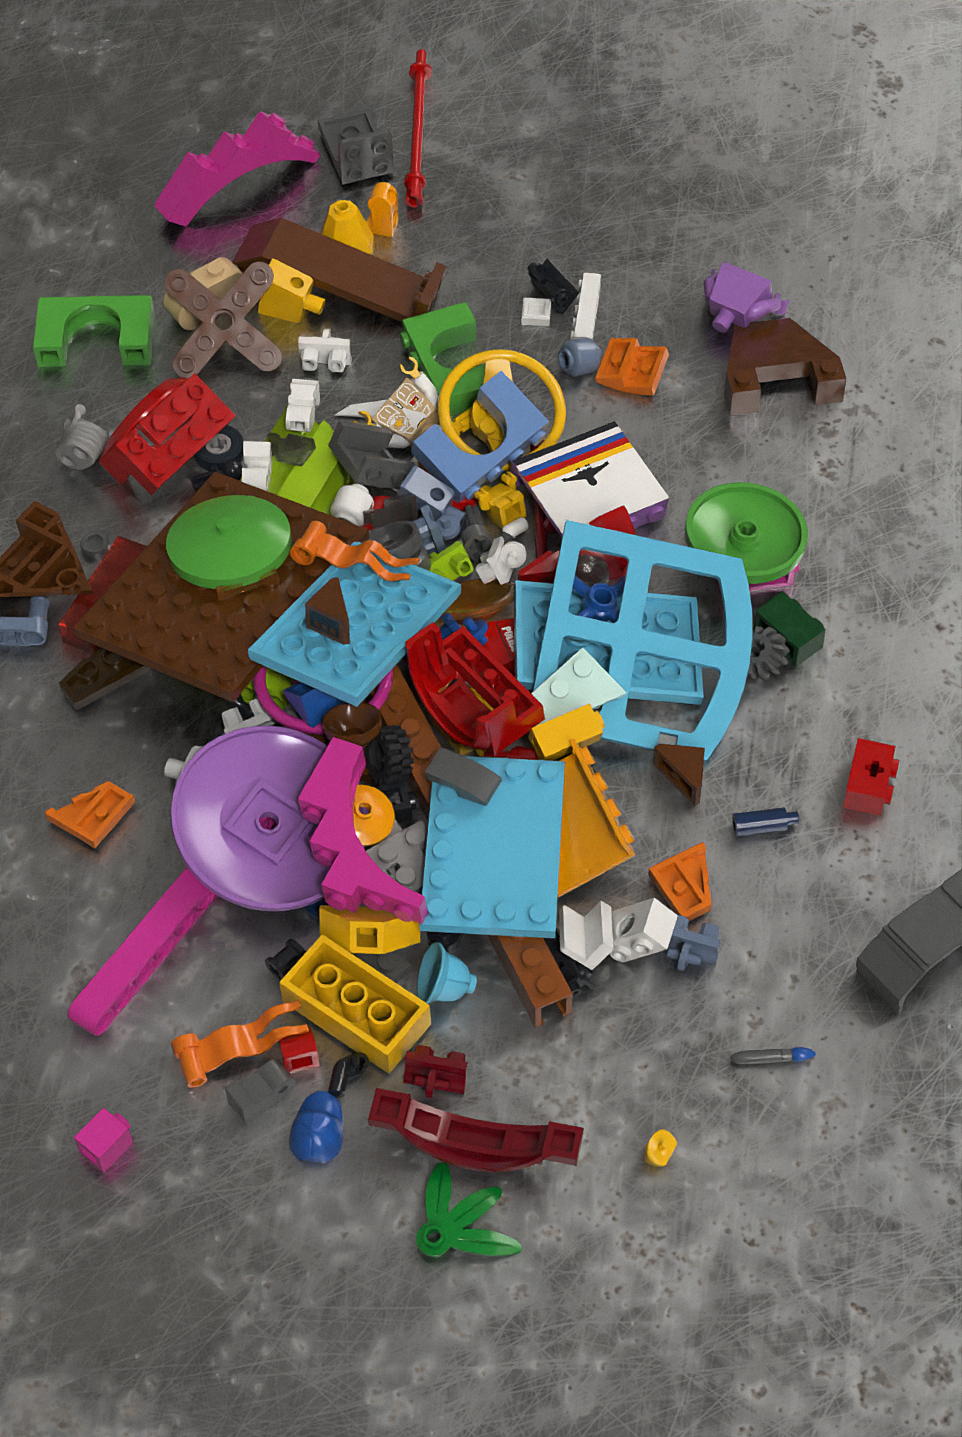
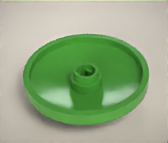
M747 482L726 483L705 491L691 505L685 524V540L688 547L741 558L748 584L770 582L787 575L801 561L808 539V529L804 516L790 499L772 488Z
M246 495L217 497L191 507L177 518L166 538L168 559L173 570L187 582L211 589L242 587L267 577L286 560L292 545L290 524L281 509L269 501Z

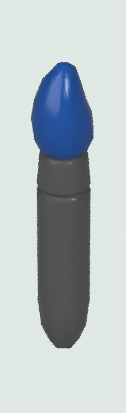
M805 1047L747 1050L734 1053L730 1059L738 1064L802 1062L813 1058L816 1053L812 1049Z

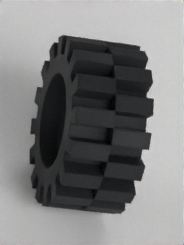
M400 725L381 727L380 733L364 747L366 748L364 756L367 758L365 768L370 769L368 775L370 778L373 777L375 784L385 785L402 780L406 782L410 778L409 774L413 771V768L410 766V764H414V758L410 754L414 753L413 747H409L411 740L409 737H405L407 732L405 729H401Z

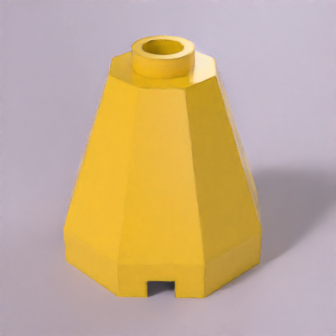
M338 200L331 204L320 234L373 255L374 235L358 207L351 201Z

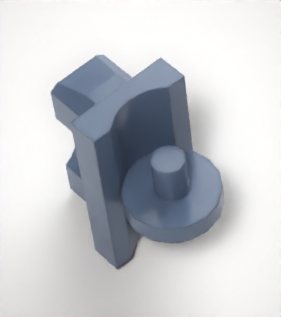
M429 505L420 508L423 517L411 522L417 525L423 539L421 546H424L428 555L432 552H438L439 554L446 549L444 540L453 539L459 534L461 529L460 522L453 515H443L435 522Z
M678 915L666 950L668 951L667 957L679 960L677 970L683 972L686 969L687 963L700 966L701 961L716 965L720 947V939H718L719 927L706 922L702 923L699 934L687 930L689 919Z

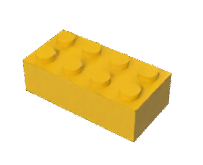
M323 934L279 982L283 1003L299 1000L301 1007L295 1011L357 1053L366 1054L370 1062L388 1074L393 1071L407 1051L414 1046L431 1025L429 1004Z

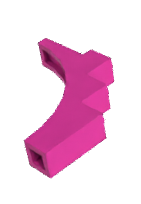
M259 111L244 135L240 133L233 135L224 131L208 156L203 153L196 155L187 152L154 206L167 221L187 227L196 213L214 194L248 171L284 160H302L316 163L321 154L313 147L315 143L305 135L298 137L284 125L286 121L281 116L273 112L269 115Z
M333 737L298 797L302 816L311 823L319 824L309 841L313 858L320 864L331 867L321 884L325 902L334 909L341 911L346 909L356 913L361 902H363L372 910L379 911L382 909L393 913L402 921L411 922L412 920L423 924L428 914L425 896L400 885L384 873L366 853L355 832L353 806L357 785L366 766L363 747Z

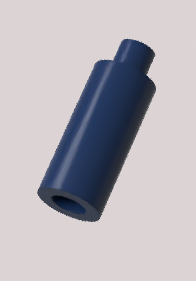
M785 807L733 813L734 834L736 837L788 831V825L799 824V815L797 811L786 812Z

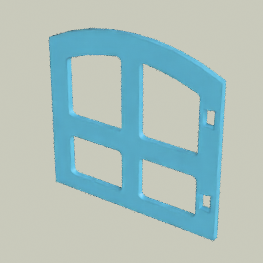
M566 520L533 691L557 671L562 640L568 637L608 646L611 649L608 674L627 694L623 698L610 701L601 706L599 713L605 728L602 729L603 734L600 740L654 751L655 746L659 744L657 740L660 733L677 737L676 745L705 748L704 762H706L722 740L735 715L750 665L753 638L752 606L749 584L742 559ZM580 550H590L622 557L627 560L628 565L619 614L615 623L573 615L569 612V603ZM658 565L708 576L719 581L725 620L724 646L720 647L655 633L642 628V618L652 566ZM642 653L715 669L719 672V679L712 698L694 732H682L626 718V706L637 654Z

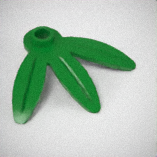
M446 1163L436 1165L429 1177L426 1188L425 1200L428 1222L420 1227L416 1235L417 1246L423 1254L430 1257H438L445 1254L451 1247L477 1255L509 1256L520 1253L522 1246L513 1238L495 1231L464 1229L480 1219L497 1203L503 1193L500 1187L494 1186L476 1191L465 1197L448 1212L451 1199L450 1170ZM432 1233H438L440 1239L432 1243L427 1240L428 1236Z

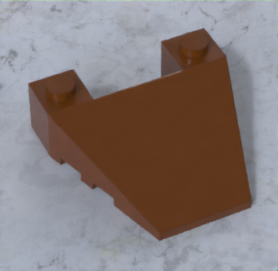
M791 318L751 322L744 328L737 325L734 326L724 391L730 416L759 412L760 382L800 377L807 378L815 405L843 402L847 378L840 357Z

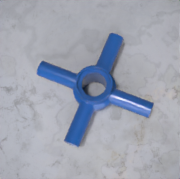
M575 575L572 589L584 598V609L577 615L605 622L611 620L613 623L617 622L619 611L616 609V600L623 592L625 576L613 586L598 583L590 588Z

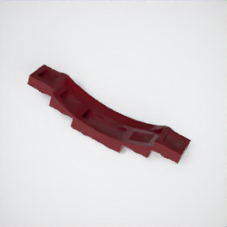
M380 1088L375 1090L368 1117L369 1126L398 1131L412 1145L435 1159L456 1167L481 1172L519 1170L535 1164L542 1165L543 1160L577 1166L584 1134V1128L551 1121H549L548 1125H513L464 1117L411 1099V1094Z

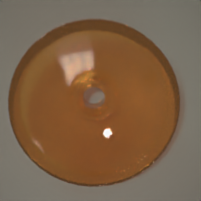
M481 579L459 582L461 584V594L438 620L443 621L441 617L447 612L459 625H464L463 620L466 617H471L474 622L480 619L484 621L491 620L508 608L514 601V583L509 581L501 585L498 579L486 584Z

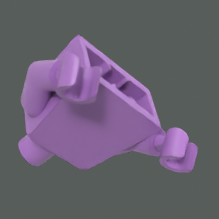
M724 261L719 273H716V269H712L711 275L704 280L705 300L709 304L710 313L716 316L712 326L722 333L727 332L731 323L744 328L751 321H756L769 313L774 312L783 315L787 312L791 301L789 299L781 300V294L779 293L772 297L771 280Z

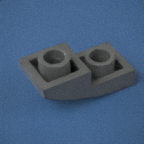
M442 747L439 748L424 772L428 780L454 788L458 797L487 806L502 782L499 775L483 765Z

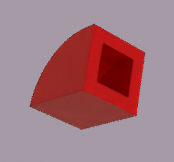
M308 1027L309 1031L306 1033L291 1035L278 1041L284 1067L289 1073L320 1066L311 1027Z

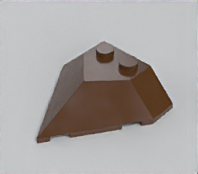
M34 501L16 519L20 536L0 557V597L93 594L58 512Z

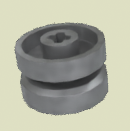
M395 521L369 531V540L380 543L392 556L399 559L419 558L418 564L413 565L430 571L432 563L424 546H421L423 539L414 522Z

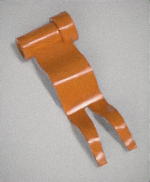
M312 521L302 538L297 539L290 550L292 559L301 565H310L316 556L325 559L338 568H348L356 563H364L370 566L380 578L392 582L399 580L409 581L411 575L389 572L371 553L376 554L387 565L393 567L418 564L420 560L414 557L398 559L392 556L380 543L373 540L365 541L358 546L347 545L335 536L326 534V526L319 521Z
M299 1000L273 1006L252 1023L221 1027L201 1040H198L197 1035L193 1033L175 1038L171 1042L175 1058L180 1060L187 1086L194 1088L207 1082L205 1073L218 1068L230 1059L263 1054L282 1038L308 1032L307 1024L284 1026L273 1029L264 1037L257 1039L276 1017L300 1008Z

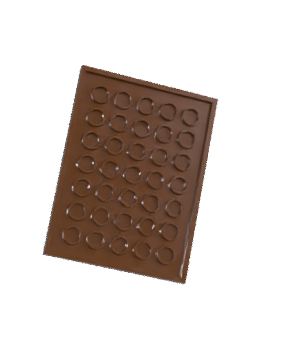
M214 472L73 627L75 637L234 702L264 666L250 660L248 649L332 564L316 556L310 565H301L292 559L289 552L286 560L277 570L255 583L230 589L200 587L181 578L170 565L166 549V538L173 523L185 511L206 500L229 495H246L264 499L281 509L290 524L291 548L297 539L302 538L312 521L323 523L327 529L326 534L335 536L347 545H351L354 541L357 543L368 541L370 539L369 530Z

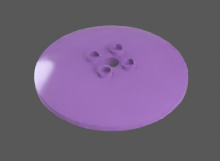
M253 726L234 730L215 738L202 747L189 760L182 770L174 789L170 816L171 829L175 845L182 860L190 872L206 888L231 903L260 911H288L302 908L324 899L321 884L331 867L324 866L313 858L309 841L319 824L311 823L302 816L298 797L325 752L326 744L305 733L288 728ZM358 808L360 813L368 814V810L366 808ZM263 817H270L275 820L277 827L272 830H266L260 825L259 820Z

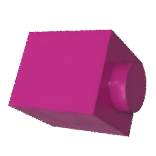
M104 1107L74 1137L78 1152L103 1173L133 1144L129 1131L131 1126L128 1121L119 1113L112 1115Z

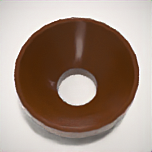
M361 702L357 707L350 703L339 704L328 710L322 719L324 733L330 741L333 737L363 748L380 733L382 724L380 711L375 706L365 702Z

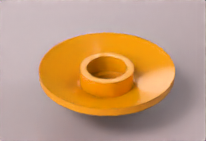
M357 785L353 806L354 828L363 847L372 846L383 841L391 832L395 820L394 809L390 800L380 790L368 785ZM364 807L368 809L370 813L362 814L360 813L358 808Z

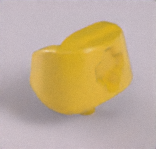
M665 1129L656 1131L644 1147V1161L654 1167H664L677 1146L674 1136Z

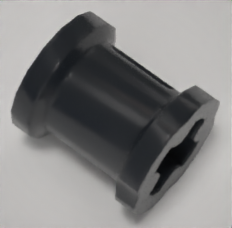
M292 938L285 942L286 946L273 958L268 957L265 960L266 967L279 981L284 978L306 953L304 948Z

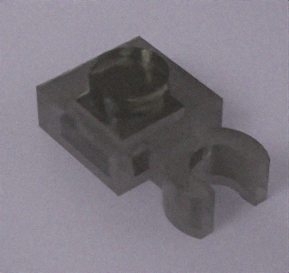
M269 433L267 435L269 442H271L272 456H275L279 462L302 467L316 449L315 441L312 438L288 434L283 439L277 433Z

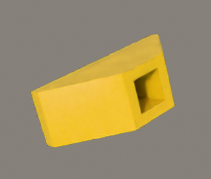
M320 905V936L323 934L350 953L386 954L420 943L421 931L419 923L415 921H402L393 913L382 909L376 911L369 907H359L356 913L346 909L341 911L329 905Z

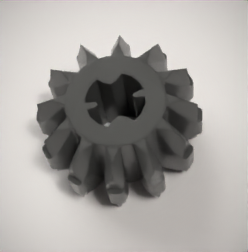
M756 626L754 634H752L748 675L753 679L761 677L764 680H769L771 672L775 675H780L778 668L780 664L788 665L787 660L783 656L790 653L785 645V637L777 634L776 630L771 627H767L764 630L762 627Z

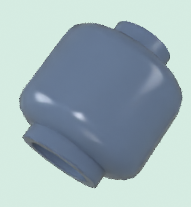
M576 338L563 343L557 356L558 364L569 376L587 375L597 370L602 353L599 346L591 338Z

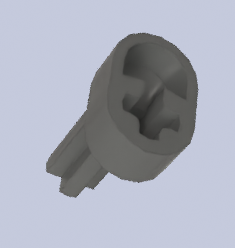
M468 505L465 507L466 511L464 512L466 513L465 523L467 528L463 530L461 538L470 558L475 562L481 563V554L490 550L494 540L484 525L479 506L472 507Z

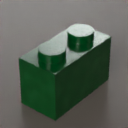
M781 592L756 610L754 630L756 626L762 627L764 630L767 627H771L777 631V634L784 636L786 639L785 645L790 651L784 657L797 667L823 648L826 632L823 624L817 618L810 616L797 600L791 599L786 593Z

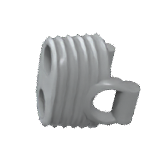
M81 404L74 406L66 412L63 433L55 449L57 459L65 466L76 470H83L92 466L103 452L107 441L115 431V429L105 432L95 423L81 419L82 415L86 412L85 407Z

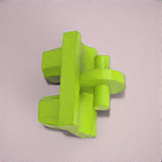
M456 541L439 554L435 552L429 554L432 563L430 572L452 581L460 576L466 577L474 570L471 560L460 541Z

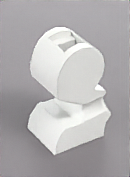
M292 379L290 383L291 394L288 396L286 430L311 432L315 419V406H318L320 403L319 381Z
M243 441L245 468H242V482L269 491L273 461L271 442Z

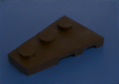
M99 647L89 658H84L59 682L62 693L77 711L151 671L152 668Z

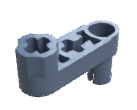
M33 596L30 599L28 618L0 617V646H36L44 644L48 631L46 619L48 607L50 606L49 599L44 596Z

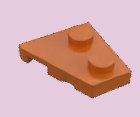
M107 781L94 787L91 792L82 793L71 798L72 803L56 811L53 807L45 812V816L49 822L96 849L134 805L135 799L134 795Z
M703 842L649 868V877L675 914L685 916L691 921L711 911L706 846Z

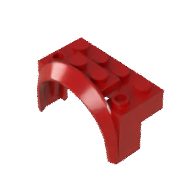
M195 373L189 379L186 377L167 379L145 396L119 424L107 441L99 463L120 485L125 483L132 475L152 496L219 434L236 415ZM189 419V421L183 427H181L171 438H169L164 444H162L175 430H177L185 421ZM138 429L154 444V446H150L147 443V441L138 433Z
M432 622L405 641L410 675L420 699L436 723L459 744L479 750L488 749L496 756L530 731L531 728L545 720L543 705L464 626L442 640L440 628ZM453 679H458L447 689H445L441 693H438V690L444 687L447 683H449ZM465 682H468L494 710H490L482 703Z

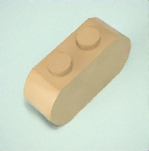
M219 257L189 274L222 300L243 273L230 259ZM166 291L163 299L166 311L182 328L186 330L198 328L203 322Z

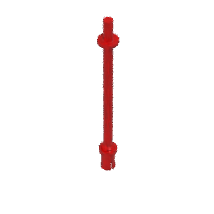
M419 49L416 52V62L410 66L409 70L410 77L415 80L410 173L404 178V186L406 187L405 203L410 207H418V204L422 205V191L426 184V179L421 174L425 81L431 78L432 68L426 63L427 53L423 49Z

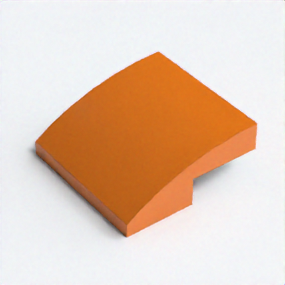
M610 338L595 377L596 383L632 394L654 396L669 356L667 347L640 346L637 338Z

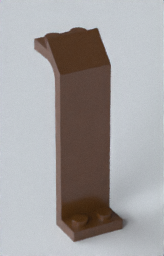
M284 218L252 225L232 261L244 273L252 263L264 262L269 265L273 258L310 276L314 280V286L400 322L403 319L430 311L440 290L447 266L436 262L433 271H427L423 277Z

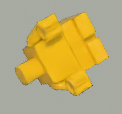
M510 471L506 472L507 475L502 474L501 480L507 485L499 483L492 488L484 485L480 491L474 494V497L478 499L480 509L485 511L491 521L501 529L517 518H525L527 516L523 494L518 490L516 491L517 477Z

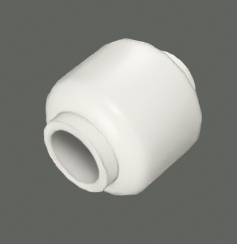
M360 484L345 485L338 490L330 512L336 518L357 526H364L374 507V501L366 487Z

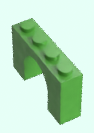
M152 295L39 297L33 344L37 366H66L69 340L75 332L93 324L109 325L120 331L119 350L122 365H151L155 319Z
M466 302L402 320L403 332L399 333L403 349L408 348L409 357H413L417 361L418 371H423L436 387L438 397L446 377L453 369L441 366L434 360L435 357L446 349L476 341V320ZM485 364L470 369L459 379L450 398V416L461 414L470 407H473L479 388L483 385Z

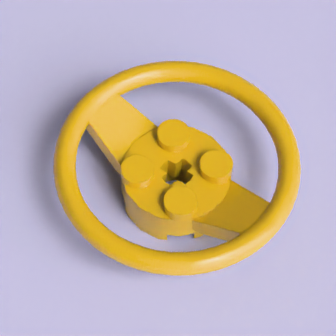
M495 349L471 355L453 368L441 387L438 398V416L443 432L462 451L472 455H483L470 448L455 431L450 417L449 405L451 394L459 379L466 372L485 363L483 385L501 370L513 382L509 363L512 362L524 366L535 373L547 386L554 403V421L549 435L538 448L526 455L557 444L565 426L566 405L562 390L551 372L532 357L512 350ZM476 398L471 410L470 426L475 437L477 435L480 440L487 443L486 446H488L491 453L504 442L503 431L499 423ZM507 463L502 468L503 471H510L512 463Z

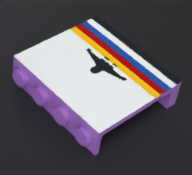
M615 421L512 461L511 473L517 477L516 487L524 484L527 486L561 538L566 520L590 525L589 522L596 517L623 505L629 513L634 530L646 523L657 522L666 514L669 501L668 495Z

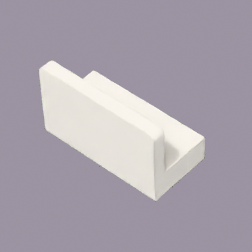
M600 901L585 917L565 905L559 910L561 952L593 970L614 950L611 906Z

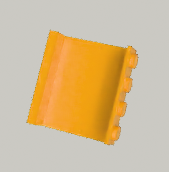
M574 738L569 740L573 747V753L560 760L565 761L557 898L635 856L630 843L635 841L626 824L620 825L617 817L622 814L614 799H607L604 791L608 789V786L599 771L594 773L591 765L595 763L591 752L587 746L581 748Z

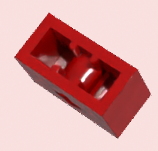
M860 738L857 739L843 808L881 816L883 805H890L894 786L888 785L889 777L896 779L900 760L894 759L896 746Z

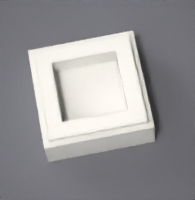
M523 298L521 325L550 326L551 299Z

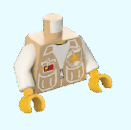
M408 357L414 365L411 371H406L402 364L399 365L401 372L410 374L412 379L406 378L372 418L366 411L358 412L359 415L365 418L366 425L385 427L391 430L393 436L388 448L404 449L408 446L412 447L415 439L434 424L437 426L440 424L438 416L439 397L436 387L423 371L419 372L417 370L418 363L413 357Z

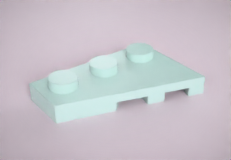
M582 648L531 694L543 705L545 720L538 724L540 725L589 703L592 709L595 710L603 704L625 697L627 692Z

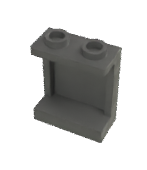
M339 420L328 444L356 484L400 490L401 484L415 465L413 462L395 460L387 448L393 433L389 428Z

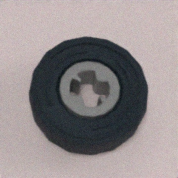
M227 425L194 456L195 461L201 468L208 471L214 465L220 470L222 465L228 460L241 462L244 458L243 436L236 428Z

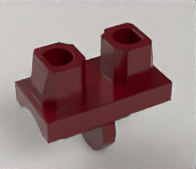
M418 1045L414 1052L407 1051L404 1062L405 1073L403 1083L425 1087V1097L429 1099L434 1098L436 1090L459 1094L465 1093L468 1062H465L464 1053L452 1051L447 1054L446 1058L434 1056V1050L429 1046Z

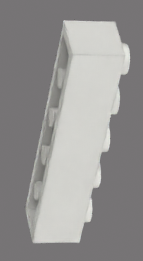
M584 273L583 280L579 279V290L581 292L577 296V303L579 305H575V315H577V318H573V328H575V331H571V340L581 337H588L593 340L601 287V274Z

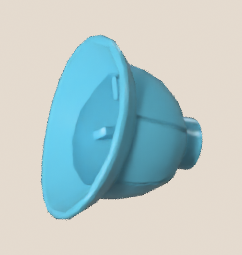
M435 942L428 947L420 964L417 979V997L427 1004L434 1001L451 1002L461 999L465 993L472 994L477 983L476 975L469 973L468 967L462 960L446 952L441 943Z

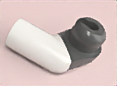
M519 517L502 528L501 536L504 539V544L515 541L516 536L528 529V523L524 518Z

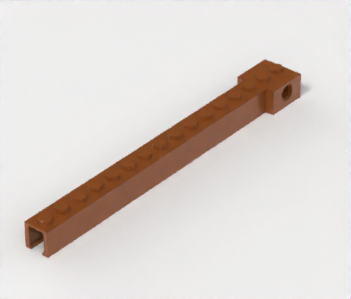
M396 664L393 667V680L389 695L383 706L379 709L382 718L381 727L400 725L401 729H405L407 732L405 737L410 738L409 747H413L414 752L410 753L411 757L414 758V764H410L413 771L409 774L410 778L407 782L429 823L432 781L427 779L424 772L441 746ZM379 684L364 699L366 703L372 699ZM487 935L535 1028L544 1025L541 1017L542 1007L556 1003L562 1016L572 1013L573 993L543 938Z

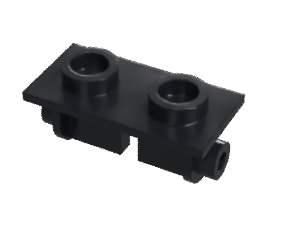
M547 258L543 264L533 262L527 268L531 282L547 299H551V303L561 314H564L580 292Z
M556 927L555 938L543 939L557 965L559 966L563 963L564 966L560 968V971L571 989L573 997L582 992L581 987L587 985L592 990L596 989L590 979L594 975L592 970L561 952L560 930Z

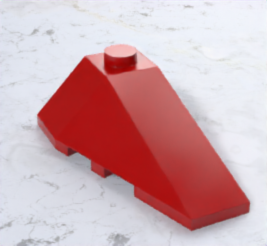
M624 505L589 522L592 526L636 535L629 513ZM560 549L555 553L547 551L519 570L518 581L553 584ZM583 549L579 551L575 575L586 584L614 580L626 575L628 563L622 557Z

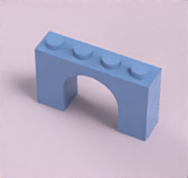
M502 370L482 385L477 395L479 403L493 416L503 431L504 442L498 449L485 455L466 453L459 449L436 424L415 439L412 444L411 453L433 477L455 491L454 500L458 504L465 498L471 500L474 494L480 491V486L487 480L490 482L494 481L503 472L502 468L507 463H512L513 460L521 458L525 454L524 450L529 445L536 446L547 436L548 419Z

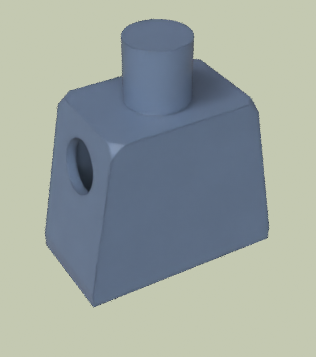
M414 465L401 484L398 495V502L407 510V521L411 522L423 517L420 508L429 505L435 522L443 515H453L457 517L461 526L466 517V513L453 507L455 491Z

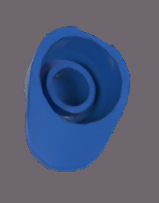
M317 1091L310 1094L303 1101L291 1127L289 1146L291 1152L298 1160L321 1162L323 1164L332 1160L340 1152L343 1142V1116L341 1105L335 1096L325 1091Z

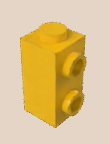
M589 703L531 728L528 738L539 760L553 761L572 753L573 747L569 740L573 738L581 748L600 741L603 734L602 729L605 728L600 713L598 711L594 712Z

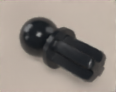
M237 460L226 461L220 470L214 465L210 471L193 476L191 478L192 487L197 492L214 472L240 480L243 465Z

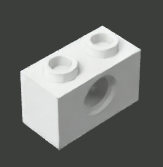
M651 898L611 911L614 950L610 953V956L613 959L623 963L667 950L678 915L657 899Z

